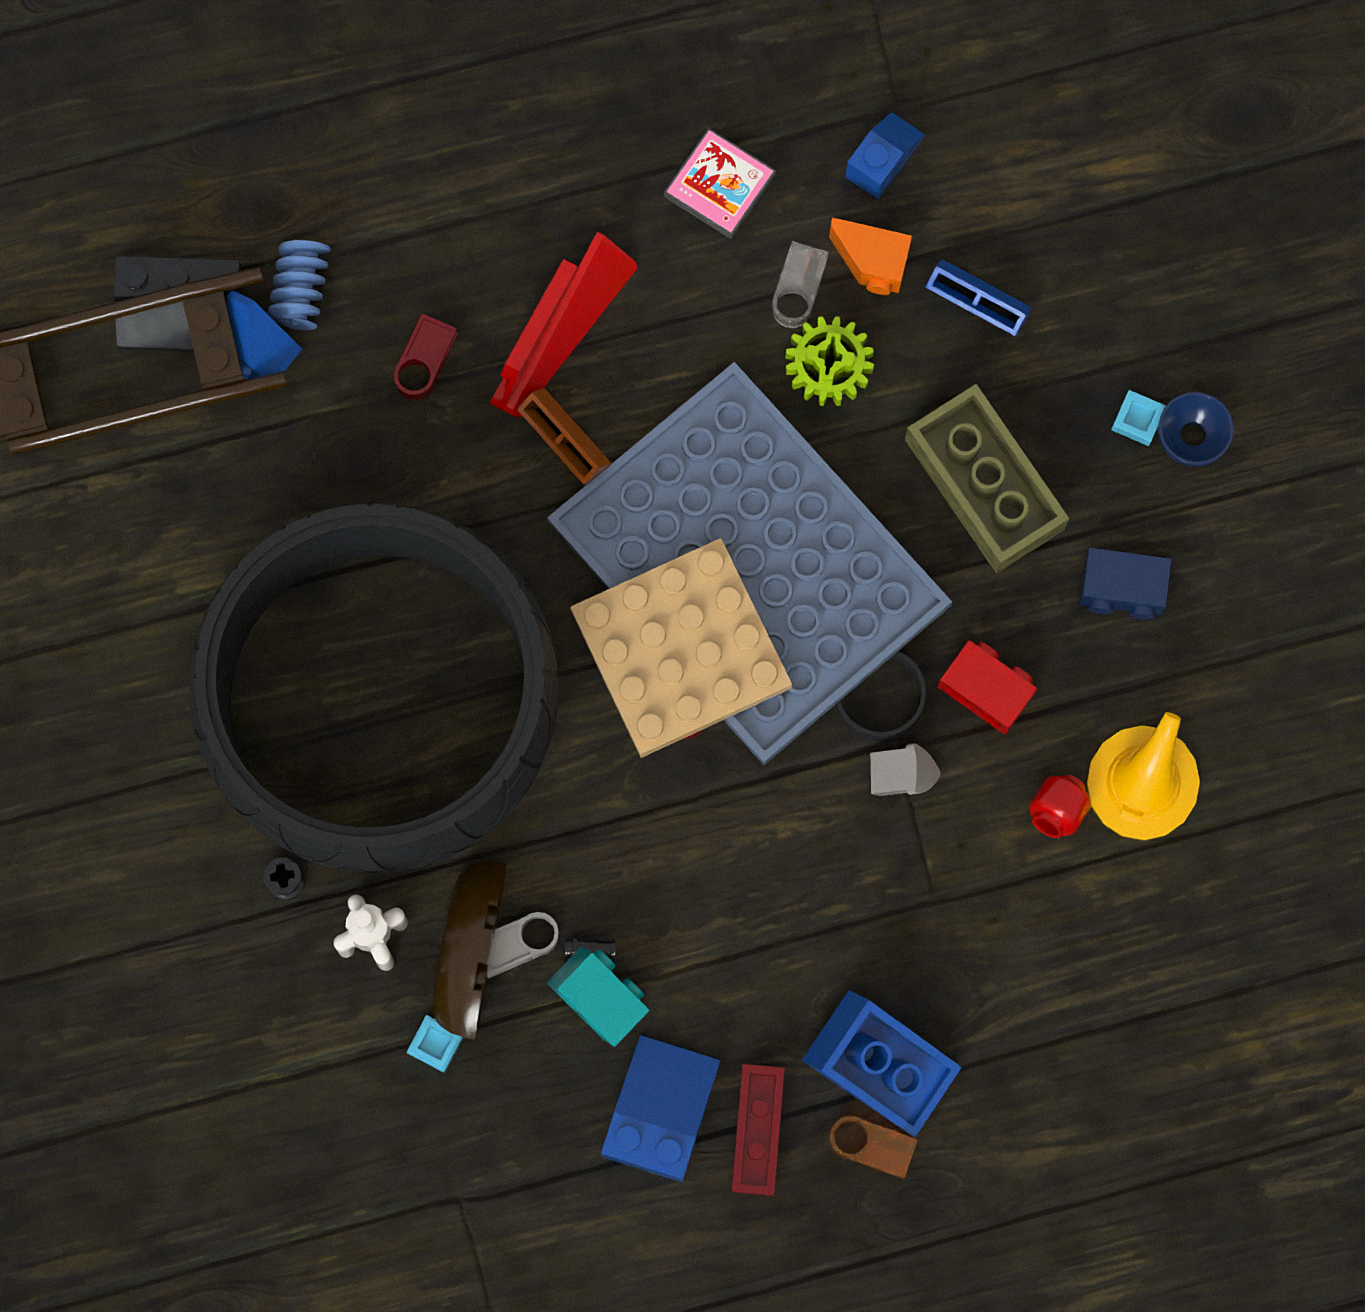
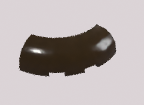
M482 862L470 866L462 872L455 883L447 913L436 973L432 1011L433 1017L439 1026L451 1034L475 1040L482 1015L489 968L487 963L503 899L507 867L505 863Z

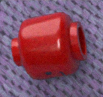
M1065 775L1064 777L1050 776L1045 779L1029 805L1032 823L1037 830L1052 838L1074 834L1091 808V799L1085 791L1084 783L1072 775Z

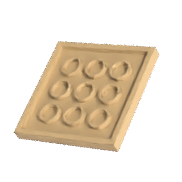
M721 538L570 607L640 758L792 689V683Z

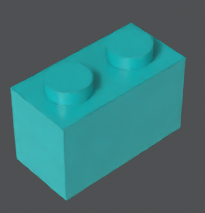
M581 946L547 984L604 1041L615 1047L649 1012V1009L640 1001L645 995L631 980L626 978L621 982L611 972L616 965L602 951L597 949L592 953Z

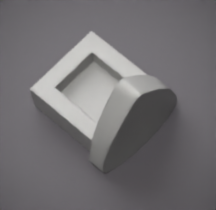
M916 743L907 744L905 749L870 753L871 794L878 796L908 793L909 795L920 794L931 789L940 778V770L931 755Z

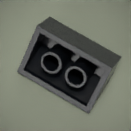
M116 256L114 302L185 283L242 271L243 269L239 260ZM244 287L232 290L243 295ZM232 290L224 291V295H225V297H226V302H227V295H228ZM183 301L115 319L117 348L194 351Z

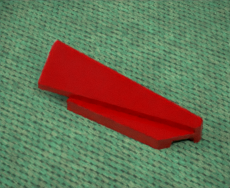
M599 232L596 233L579 267L563 259L504 365L501 373L503 379L490 401V404L516 418H520L522 415L517 410L532 392L543 389L637 270V263L605 235Z

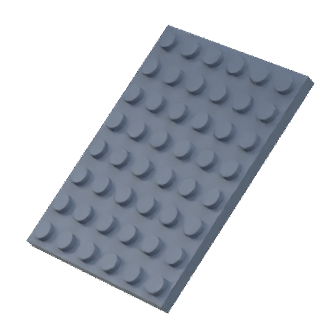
M735 362L547 517L548 523L607 589L613 588L717 539H722L792 683V689L724 719L727 725L763 765L775 757L952 606V601Z

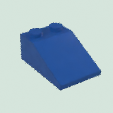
M850 990L802 1059L803 1062L914 1138L962 1068L870 1000Z
M640 1035L601 1152L602 1157L683 1183L721 1060Z

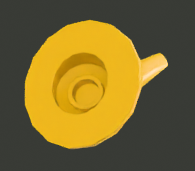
M1166 712L1157 728L1141 725L1120 730L1102 743L1090 762L1086 785L1091 799V807L1103 825L1122 837L1144 841L1166 836L1185 822L1196 804L1200 784L1196 761L1184 742L1177 738L1181 718L1173 713Z

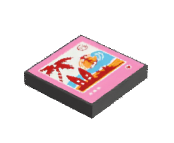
M708 128L665 190L664 197L732 239L776 176V170Z

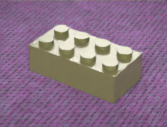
M977 384L907 428L905 441L996 574L1065 530L1069 517Z

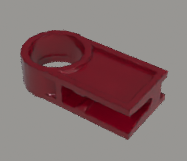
M421 314L394 371L395 385L402 396L411 400H419L432 392L458 336L457 328ZM412 365L423 366L430 374L428 384L416 391L407 390L400 384V374L405 368Z

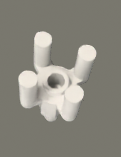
M352 895L348 899L350 913L346 918L345 925L348 931L334 939V947L345 958L353 955L355 947L363 951H370L381 970H390L394 966V959L386 943L390 938L391 929L396 931L406 929L408 920L403 910L392 908L383 913L375 905L366 904L362 896Z

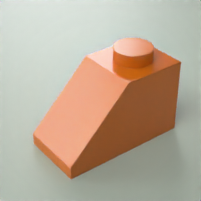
M832 217L829 238L858 283L867 286L866 289L880 295H889L890 292L899 293L912 236Z

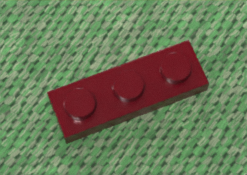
M742 1064L732 1193L774 1196L785 1071L783 1067Z

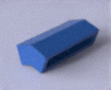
M943 259L935 267L926 285V288L1014 336H1018L1032 307ZM941 275L977 293L975 299L972 300L940 283L938 280ZM984 297L1020 316L1019 319L1014 323L981 305L982 299Z

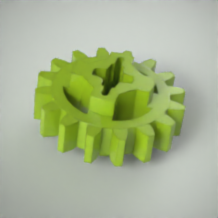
M835 316L832 325H826L824 318L818 317L816 328L813 329L806 322L802 327L803 337L797 334L792 335L791 343L796 349H786L785 358L794 361L786 365V375H797L792 381V387L795 390L804 386L806 388L804 393L805 400H809L815 394L819 396V406H824L827 397H833L836 406L841 405L843 394L854 400L857 396L855 386L864 389L867 387L868 379L863 374H872L874 364L865 360L873 357L874 351L871 347H862L867 341L866 333L857 336L853 334L855 323L851 322L846 328L840 327V317ZM826 337V340L817 346L810 345L815 340ZM840 341L846 342L854 353L847 352ZM833 347L834 363L833 367H830L829 375H826L825 359L829 355L830 348ZM805 370H811L819 380L818 383L812 380ZM843 376L850 377L841 384L833 385L835 381Z

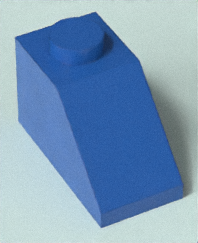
M890 113L868 133L848 160L845 178L879 200L923 140L925 134L894 113Z
M232 290L227 295V306L243 378L249 379L285 371L302 348L254 300Z

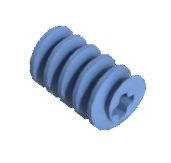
M310 240L287 241L282 243L278 249L279 255L283 258L276 261V270L279 274L273 277V285L277 289L273 290L270 294V299L274 305L268 308L267 313L275 322L297 330H314L318 327L317 324L308 321L307 317L320 315V309L310 305V301L322 300L323 294L314 290L313 285H323L326 282V279L316 274L315 271L327 269L329 265L328 262L318 258V254L331 253V248L326 244Z

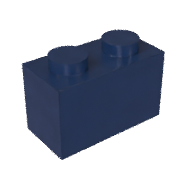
M1089 548L1084 560L1079 605L1089 606V611L1099 614H1112L1113 609L1130 611V616L1137 619L1150 620L1154 619L1155 615L1161 616L1166 608L1172 559Z

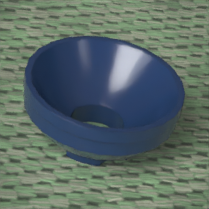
M1201 392L1185 393L1171 400L1164 408L1158 424L1159 440L1164 451L1174 461L1190 467H1202L1221 458L1228 450L1234 432L1233 420L1225 405L1217 398ZM1191 424L1199 426L1204 432V442L1198 446H1189L1184 443L1181 438V429Z

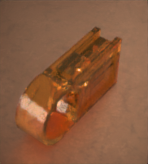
M846 1116L839 1119L833 1125L829 1136L832 1150L841 1158L852 1160L901 1179L905 1178L918 1141L915 1138L873 1124L856 1116ZM856 1122L865 1130L867 1136L866 1145L858 1153H845L836 1145L835 1131L843 1123Z

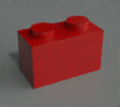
M969 640L940 679L938 688L1006 735L1035 695L1037 687L1032 685L1033 678L1017 666H1013L1010 669L998 661L999 654L983 642H979L976 645Z

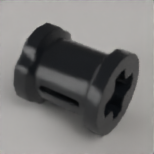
M278 857L271 860L268 867L264 870L263 879L266 887L276 898L281 900H291L297 897L305 886V877L302 870L287 857ZM284 869L288 871L290 876H295V878L288 880V887L282 888L278 882L274 881L280 878V871Z

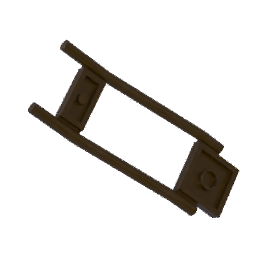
M261 267L185 283L31 325L1 331L0 437L7 436L11 455L205 405L287 387L288 384L284 370L243 379L240 358L224 291L263 283ZM183 301L198 372L203 386L202 390L48 429L32 352L28 342Z

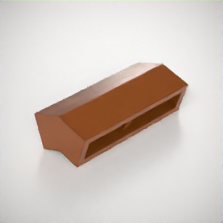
M545 388L532 392L517 409L584 485L591 482L612 464ZM539 407L562 432L559 436L535 410ZM569 441L593 467L590 471L566 445Z

